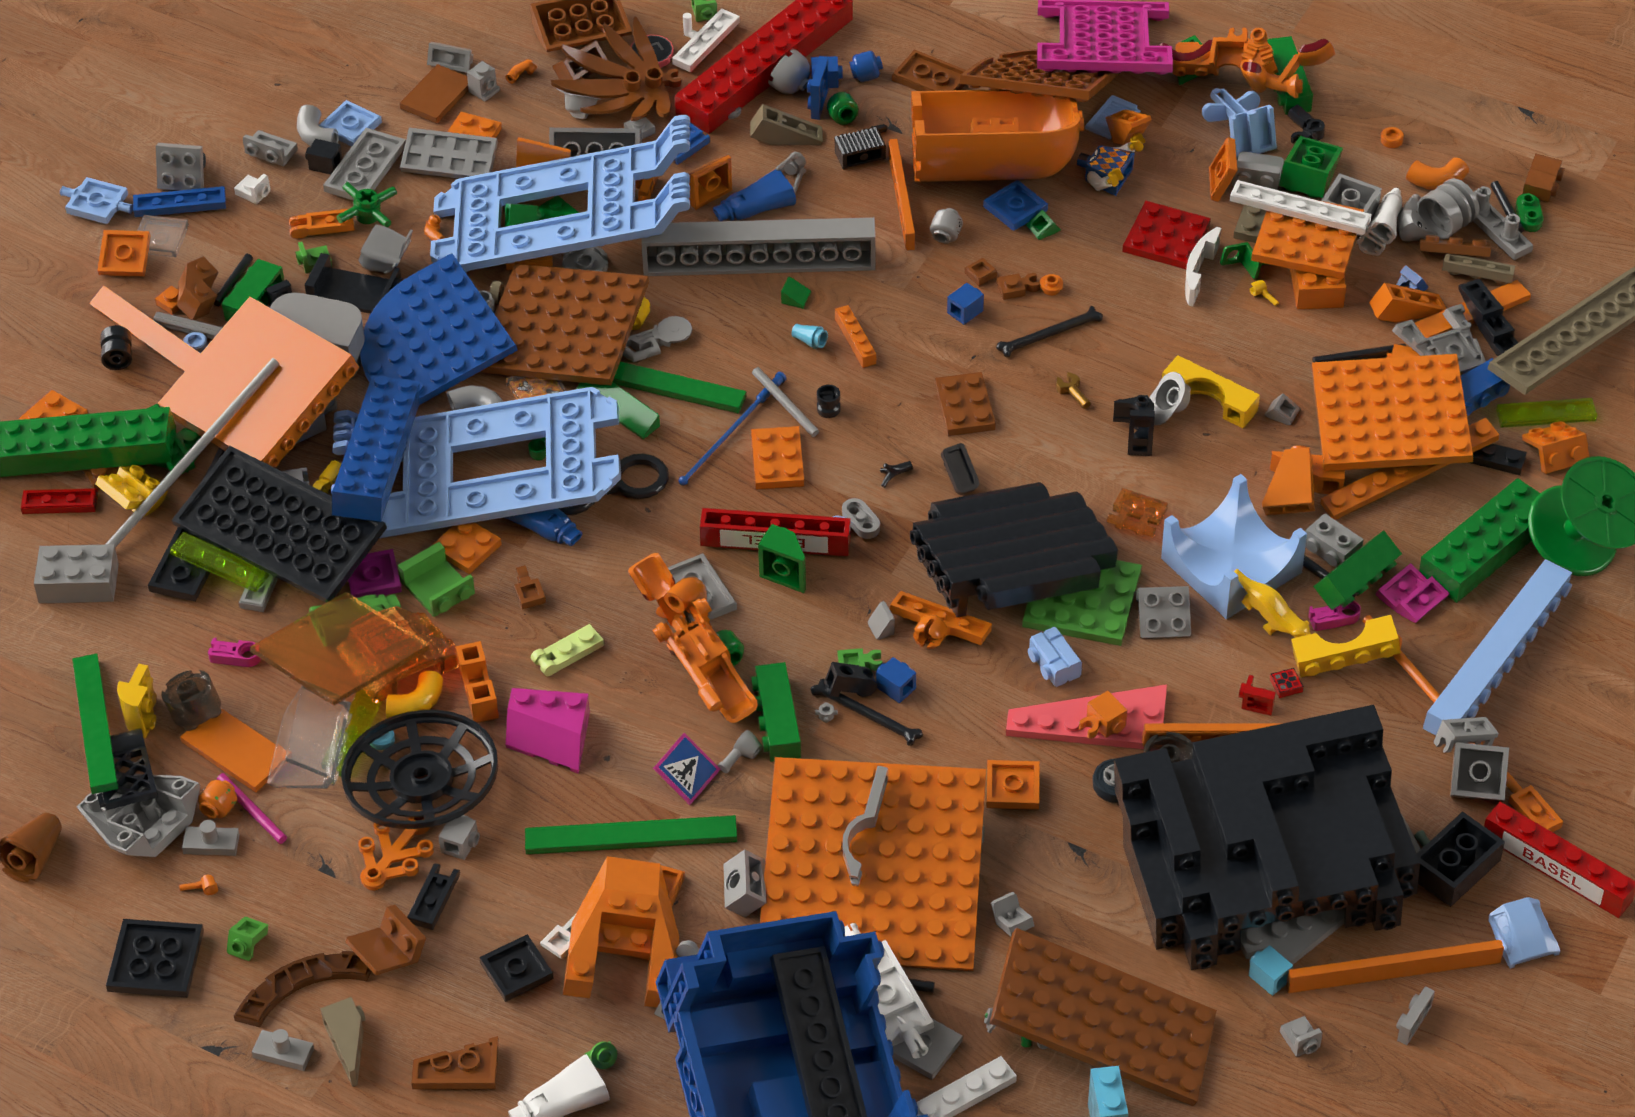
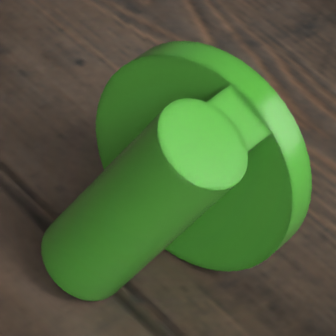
M602 1041L597 1043L585 1055L589 1057L595 1067L608 1069L617 1059V1050L610 1041Z

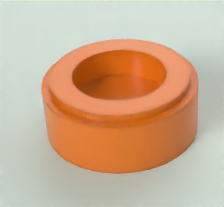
M1388 127L1381 132L1380 141L1385 147L1398 148L1403 143L1404 134L1396 127Z

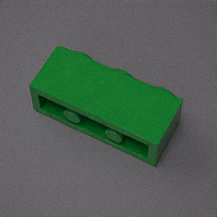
M257 259L253 266L248 268L241 281L236 283L229 296L224 298L222 309L225 321H229L249 297L267 306L269 302L266 288L284 281L282 267Z

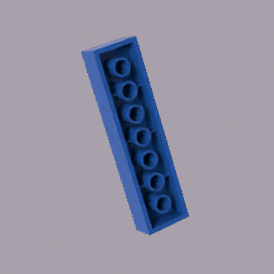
M385 376L371 377L332 490V515L382 521L419 407L420 382Z

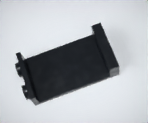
M321 253L305 283V291L309 295L353 304L360 312L371 314L379 301L393 287L403 281V278H401L400 268L396 267L390 279L332 268L330 255Z

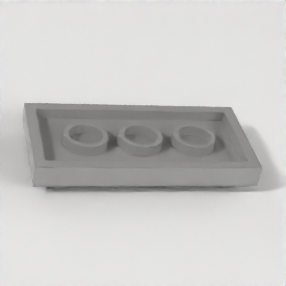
M365 128L324 183V192L354 200L342 188L346 182H349L358 191L362 189L375 190L403 152L406 139Z

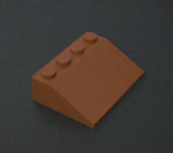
M546 0L530 4L532 25L538 40L546 52L561 50L563 44L575 47L594 41L607 40L603 32L604 23L609 25L621 37L632 35L630 24L620 0Z

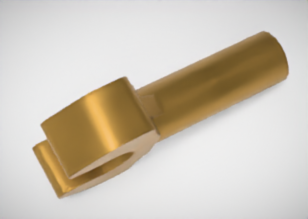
M1067 372L1068 383H1064L1060 377H1057L1056 389L1059 394L1070 393L1083 409H1087L1091 405V402L1077 388L1080 386V378L1076 374Z

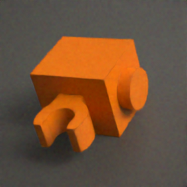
M1107 690L1087 703V717L1079 721V729L1083 730L1086 727H1090L1091 729L1087 732L1089 739L1096 737L1098 731L1107 738L1114 733L1121 732L1125 728L1127 709Z

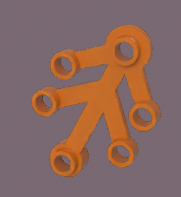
M424 817L408 818V821L424 820ZM374 823V832L379 837L383 857L376 864L373 855L375 851L374 840L371 837H363L359 840V851L363 854L366 868L360 874L361 883L367 889L375 891L381 889L387 879L415 876L419 872L417 860L413 858H428L434 853L433 843L425 839L421 840L417 847L404 848L415 834H424L429 828L405 829L391 846L389 837L390 827L385 826V828L379 829L383 825ZM424 847L429 848L428 850H422ZM403 861L402 866L389 868L392 863ZM408 866H414L412 869H407Z

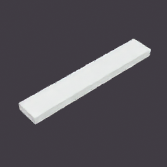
M1237 180L1230 194V201L1360 235H1365L1371 221L1372 214L1239 180Z

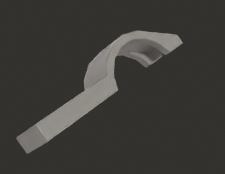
M877 766L865 813L851 821L843 834V857L853 886H859L862 871H860L862 864L854 859L850 853V842L860 831L875 827L888 782L887 767Z

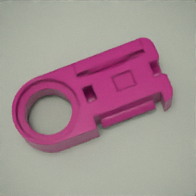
M1352 601L1344 608L1339 605L1333 610L1329 606L1314 609L1311 606L1308 618L1315 631L1352 625L1358 622L1361 607L1356 601ZM1352 609L1355 614L1345 615L1342 610Z
M213 638L211 641L212 648L208 650L211 663L253 667L261 660L259 646L250 641L239 640L238 643L217 641V638ZM247 651H254L256 653L250 658L242 656Z

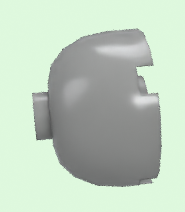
M796 49L790 51L793 53L790 57L785 55L771 73V76L774 78L773 81H768L772 88L782 94H793L799 90L804 91L808 85L811 68L808 60Z

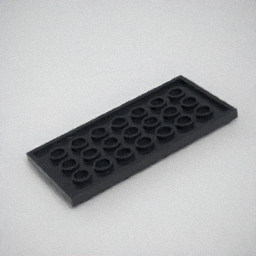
M232 446L227 448L172 519L175 526L328 604L333 601L387 529L383 521L332 515L331 495Z

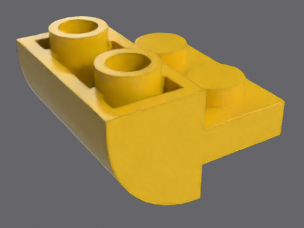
M131 465L129 467H119L117 474L98 476L95 484L126 510L131 509L135 512L160 482L148 476L142 467ZM168 491L160 497L144 516L151 514L162 504Z
M138 664L129 683L118 682L117 692L128 731L141 728L143 738L146 739L150 729H154L157 717L154 714L153 707L156 704L157 694L154 693L153 678L150 675L148 665Z

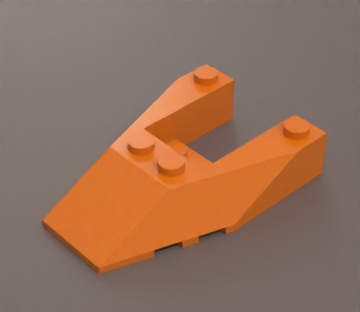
M607 856L572 921L563 995L590 999L597 952L649 959L644 1006L658 1007L660 998L656 979L666 959L678 958L676 949L679 945V933L660 863Z

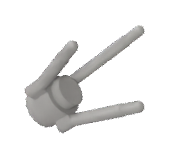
M796 151L792 152L786 160L776 167L777 171L780 170L782 172L785 170L789 175L798 174L793 186L795 194L802 176L806 172L804 168L806 159L801 153Z

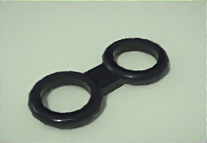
M642 453L627 456L620 460L621 476L629 467L643 464L656 469L659 474L657 481L645 488H635L625 484L621 479L605 495L619 492L633 499H646L655 496L667 485L669 480L668 468L662 460L653 455ZM595 502L559 509L566 515H577L587 511Z

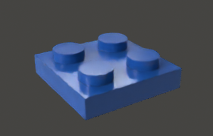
M819 56L817 65L814 64L812 68L813 79L808 80L807 92L811 93V96L808 98L807 108L811 109V119L820 120L829 91L828 57Z
M1019 180L1014 181L983 200V207L1013 231L1028 223L1042 209L1045 212L1048 211V203Z

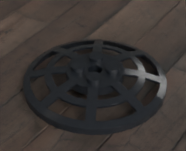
M442 710L411 711L385 719L366 730L349 748L341 769L342 786L351 806L360 815L374 823L397 829L429 828L461 817L485 798L497 777L498 755L493 739L488 732L468 717ZM441 723L457 728L450 739L438 736L419 737L416 724ZM405 726L407 728L409 739L393 744L382 753L370 745L374 740L391 730L393 731ZM466 731L482 742L488 755L475 761L473 760L469 751L459 744ZM421 745L443 746V749L440 753L428 750L422 751ZM409 747L411 748V753L401 757L398 761L390 759L397 752ZM455 751L464 759L466 764L452 768L448 758ZM363 752L374 760L368 771L367 783L351 782L353 767ZM491 763L489 779L479 793L469 792L475 782L476 770ZM381 766L391 770L390 781L375 782L376 775ZM468 773L466 784L462 790L451 787L454 777ZM427 775L425 778H422V779H417V778H416L417 776H418V777H421V776ZM393 790L398 798L391 804H387L380 798L377 791ZM352 791L369 792L372 800L382 810L373 814L364 809L356 801ZM442 795L453 797L446 804L433 808L432 801ZM461 800L469 801L450 813L435 817V814L452 808ZM407 802L421 803L423 811L400 810V808ZM394 814L403 817H424V820L399 821L387 819V817Z

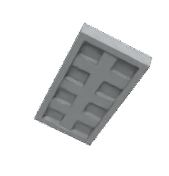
M409 128L400 169L401 172L451 178H464L490 173L493 168L498 140L492 137Z

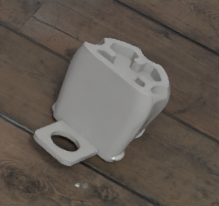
M375 224L361 249L359 263L366 270L382 272L384 274L389 273L398 266L412 241L413 230L410 229L405 237L390 228Z

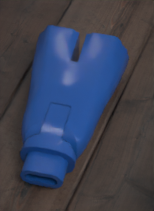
M775 169L748 187L733 193L726 200H722L721 205L713 207V211L719 221L726 219L733 221L735 220L734 218L742 220L764 211L794 206L796 204V195L792 185L783 173Z
M559 508L503 517L532 530L547 540L554 542L557 540L558 543H566L569 546H573L583 534L576 528V524Z

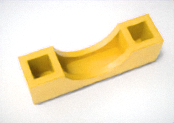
M1177 355L1162 372V378L1170 372L1181 374L1185 384L1191 388V395L1204 394L1215 398L1223 408V419L1241 428H1244L1258 412L1259 394Z
M1391 615L1367 620L1363 632L1356 639L1347 643H1331L1323 640L1317 633L1291 639L1293 654L1300 677L1315 676L1322 672L1339 670L1354 664H1364L1371 660L1383 657L1388 658L1400 653L1399 637Z

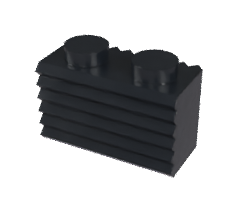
M877 127L834 137L835 154L842 169L886 159V145Z

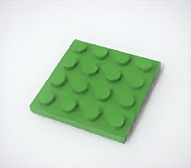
M1117 560L1116 567L1101 570L1099 588L1028 602L1022 627L1040 631L1056 627L1062 635L1121 646L1142 565Z

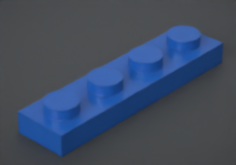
M225 186L133 195L134 217L226 209Z

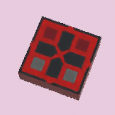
M1295 668L1270 674V681L1279 698L1303 692L1304 686Z

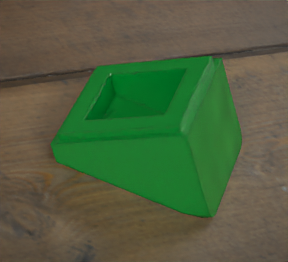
M1043 209L1026 224L1039 240L1061 230Z
M788 277L781 290V303L803 309L811 294V290L794 278Z

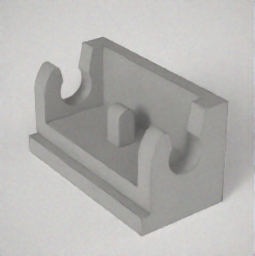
M1486 717L1442 720L1433 743L1436 747L1446 744L1443 752L1449 753L1456 742H1475V744H1480L1482 741H1485L1484 745L1492 746L1494 739L1498 737L1499 733Z

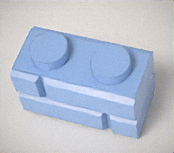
M1056 627L1047 629L1044 633L1040 632L1031 636L1028 655L1033 663L1037 662L1045 680L1050 679L1053 685L1058 687L1065 684L1068 680L1070 682L1080 677L1082 662Z

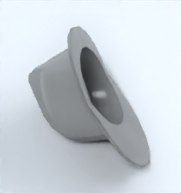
M556 88L564 93L565 109L574 118L586 119L588 114L581 113L580 108L596 105L597 100H601L600 98L568 93Z
M1177 372L1166 374L1149 397L1154 403V425L1165 423L1174 413L1186 409L1190 402L1191 388L1185 384L1184 378Z

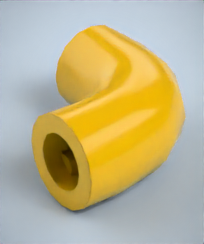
M424 671L420 673L417 687L413 692L402 695L388 694L386 699V718L388 719L392 716L411 711L430 710L438 702L444 680L442 675L435 671Z

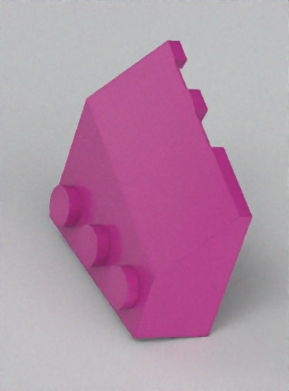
M512 688L507 709L506 748L531 757L539 756L549 760L550 764L567 766L570 768V771L579 774L590 716L588 694Z

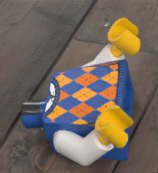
M1138 133L1131 137L1129 143L1121 147L1098 146L1092 156L1080 153L1077 165L1086 168L1085 180L1097 191L1104 190L1116 196L1133 170L1135 150L1137 152L1142 151L1143 144L1146 141L1142 134Z

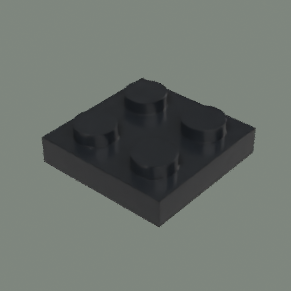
M528 934L479 957L480 964L505 1002L554 979L553 972Z

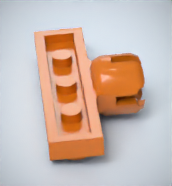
M900 591L890 604L891 613L918 623L914 628L913 637L921 647H924L927 641H929L927 649L937 648L948 635L982 645L992 629V623L967 614L957 618L952 609Z

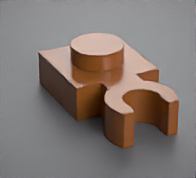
M1018 273L997 277V286L1002 299L1006 300L1025 296L1027 290L1030 292L1039 291L1040 281L1037 282L1036 273H1029L1023 278Z

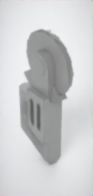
M679 316L665 318L658 324V327L654 325L653 329L629 336L623 356L632 362H637L661 354L660 346L670 347L671 343L687 340L692 333L691 323ZM631 346V348H633L637 352L632 351L628 347Z

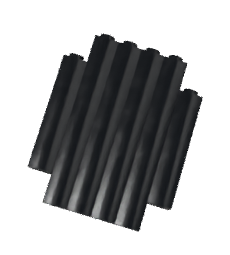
M1041 482L931 502L928 520L914 522L913 529L910 531V540L917 547L919 562L923 563L928 576L934 580L938 592L942 593L948 608L952 609L957 618L966 616L968 597L977 595L987 610L1099 588L1101 570L1116 567L1118 549L1113 539L1107 535L1104 526L1097 521L1093 510L1086 505L1083 496L1079 492L1050 496L1045 485Z

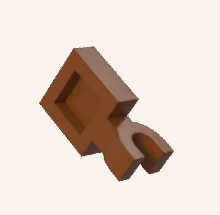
M526 565L517 567L518 584H514V590L521 609L546 603L539 579H530Z

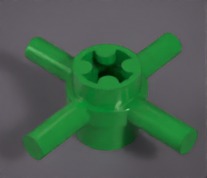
M349 182L343 185L342 188L354 200L352 208L336 216L339 223H343L356 216L357 221L362 224H372L378 221L387 228L391 225V220L380 209L381 202L397 195L395 187L392 186L377 194L372 189L358 191Z

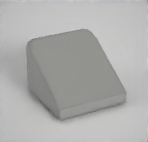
M1282 393L1273 400L1265 416L1286 425H1291L1301 408Z
M884 601L879 603L868 620V625L877 640L892 636L895 631V618Z

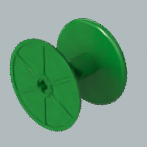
M1601 456L1587 457L1576 462L1568 470L1562 485L1553 486L1541 492L1533 501L1528 515L1529 533L1540 555L1544 559L1572 572L1574 576H1590L1604 570L1612 562L1617 549L1634 545L1635 473L1626 465L1614 459Z

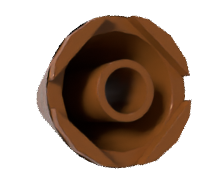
M42 813L0 839V862L4 866L2 871L14 880L23 883L29 882L30 879L36 880L41 875L62 830L59 818L54 814Z

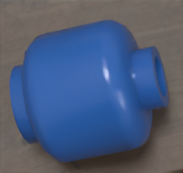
M873 51L855 54L852 59L853 61L849 62L853 78H857L859 82L877 79L880 75L879 70L883 69L881 57H876Z

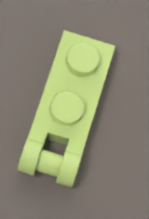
M588 624L545 649L535 650L531 655V660L536 665L541 666L540 670L545 676H551L603 647L604 639Z

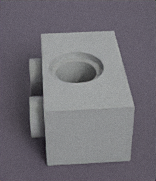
M744 849L723 864L724 897L726 909L747 917L766 904V885L764 882L765 859Z

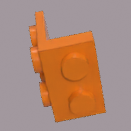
M1554 422L1547 428H1533L1529 430V433L1522 435L1523 441L1539 449L1541 471L1545 474L1572 467L1576 462L1589 457L1586 433L1565 424V422Z

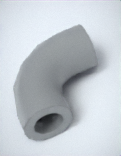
M303 105L297 116V131L302 141L310 147L315 138L338 143L337 129L319 126L322 115L320 109L313 105Z
M470 385L447 392V398L452 411L504 402L496 392L483 386Z

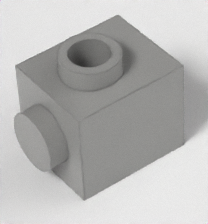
M463 815L447 822L438 836L441 853L465 860L471 848L477 846L480 838L476 820Z

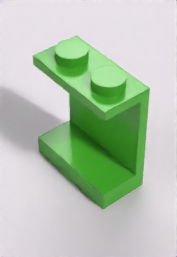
M440 542L398 565L400 582L433 617L446 612L452 606L475 594L473 577L468 575L463 578L446 561L445 547Z

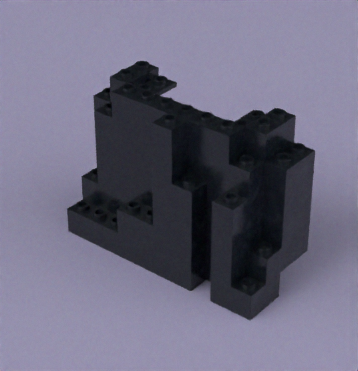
M1374 705L1192 742V759L1171 763L1167 748L1114 759L1115 793L1123 815V848L1156 950L1162 948L1169 949L1183 944L1190 969H1208L1211 966L1217 965L1218 955H1229L1241 950V929L1249 927H1261L1268 923L1285 922L1296 917L1313 916L1320 912L1341 910L1345 908V928L1352 926L1360 927L1371 922L1375 931L1382 929L1390 930L1396 926H1401L1403 898L1415 895L1418 891L1420 862L1391 788L1392 769L1382 746L1384 729Z

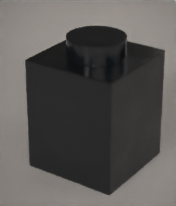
M315 138L305 154L309 170L331 175L343 159L341 144Z

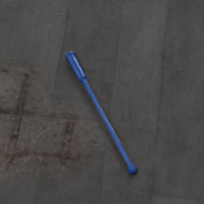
M779 371L775 374L772 381L779 387L787 380V377L783 372ZM766 388L756 396L757 400L685 476L679 478L680 485H687L688 479L760 403H764L771 393Z

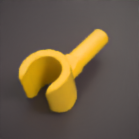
M1258 280L1251 283L1253 287L1249 290L1253 296L1262 294L1275 307L1279 304L1267 291L1265 281Z

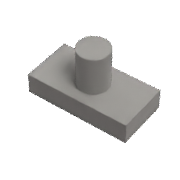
M212 820L203 821L200 827H186L182 845L183 854L236 856L240 836L239 828H216L215 822Z
M278 1029L274 1032L262 1030L252 1050V1057L305 1071L314 1051V1044L289 1037L284 1029Z

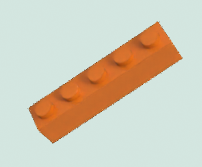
M849 305L835 308V320L862 368L875 365L876 352Z

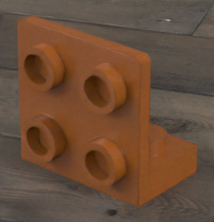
M396 905L386 907L379 928L348 936L345 943L375 975H379L418 963L426 937Z

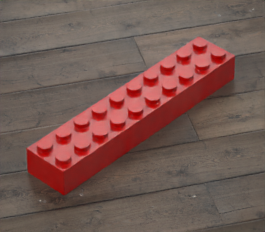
M795 0L675 94L676 116L688 115L690 123L707 134L712 133L729 119L728 116L738 107L742 109L770 86L768 81H773L774 79L771 76L772 71L785 55L790 57L793 54L790 52L792 49H796L804 57H807L852 21L853 0Z

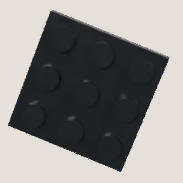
M123 919L106 982L107 992L188 998L204 933L203 924Z

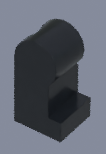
M832 662L824 680L828 695L839 697L840 692L857 693L861 697H868L877 690V684L872 671L867 667Z

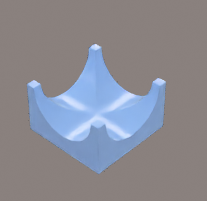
M1240 474L1233 478L1230 491L1221 505L1201 523L1190 528H1180L1179 520L1173 515L1164 520L1161 559L1225 619H1228L1246 608L1241 601L1248 594L1238 581V575L1234 570L1239 569L1248 578L1267 584L1274 589L1280 587L1302 573L1307 533L1302 528H1299L1293 532L1290 539H1285L1271 531L1254 509L1248 493L1247 479Z

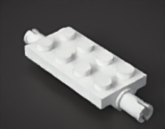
M850 924L852 931H850L848 925L845 926V936L861 934L857 924ZM884 940L882 941L884 956L877 967L881 976V983L877 988L879 996V1012L884 1015L886 1020L885 1033L887 1040H891L893 1046L905 1041L913 1058H920L917 1051H920L921 1055L924 1056L929 1050L920 1034L933 1029L934 1022L887 941Z

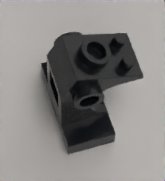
M1138 395L1133 398L1114 401L1113 422L1129 423L1127 455L1152 456L1155 411L1154 403L1148 395Z

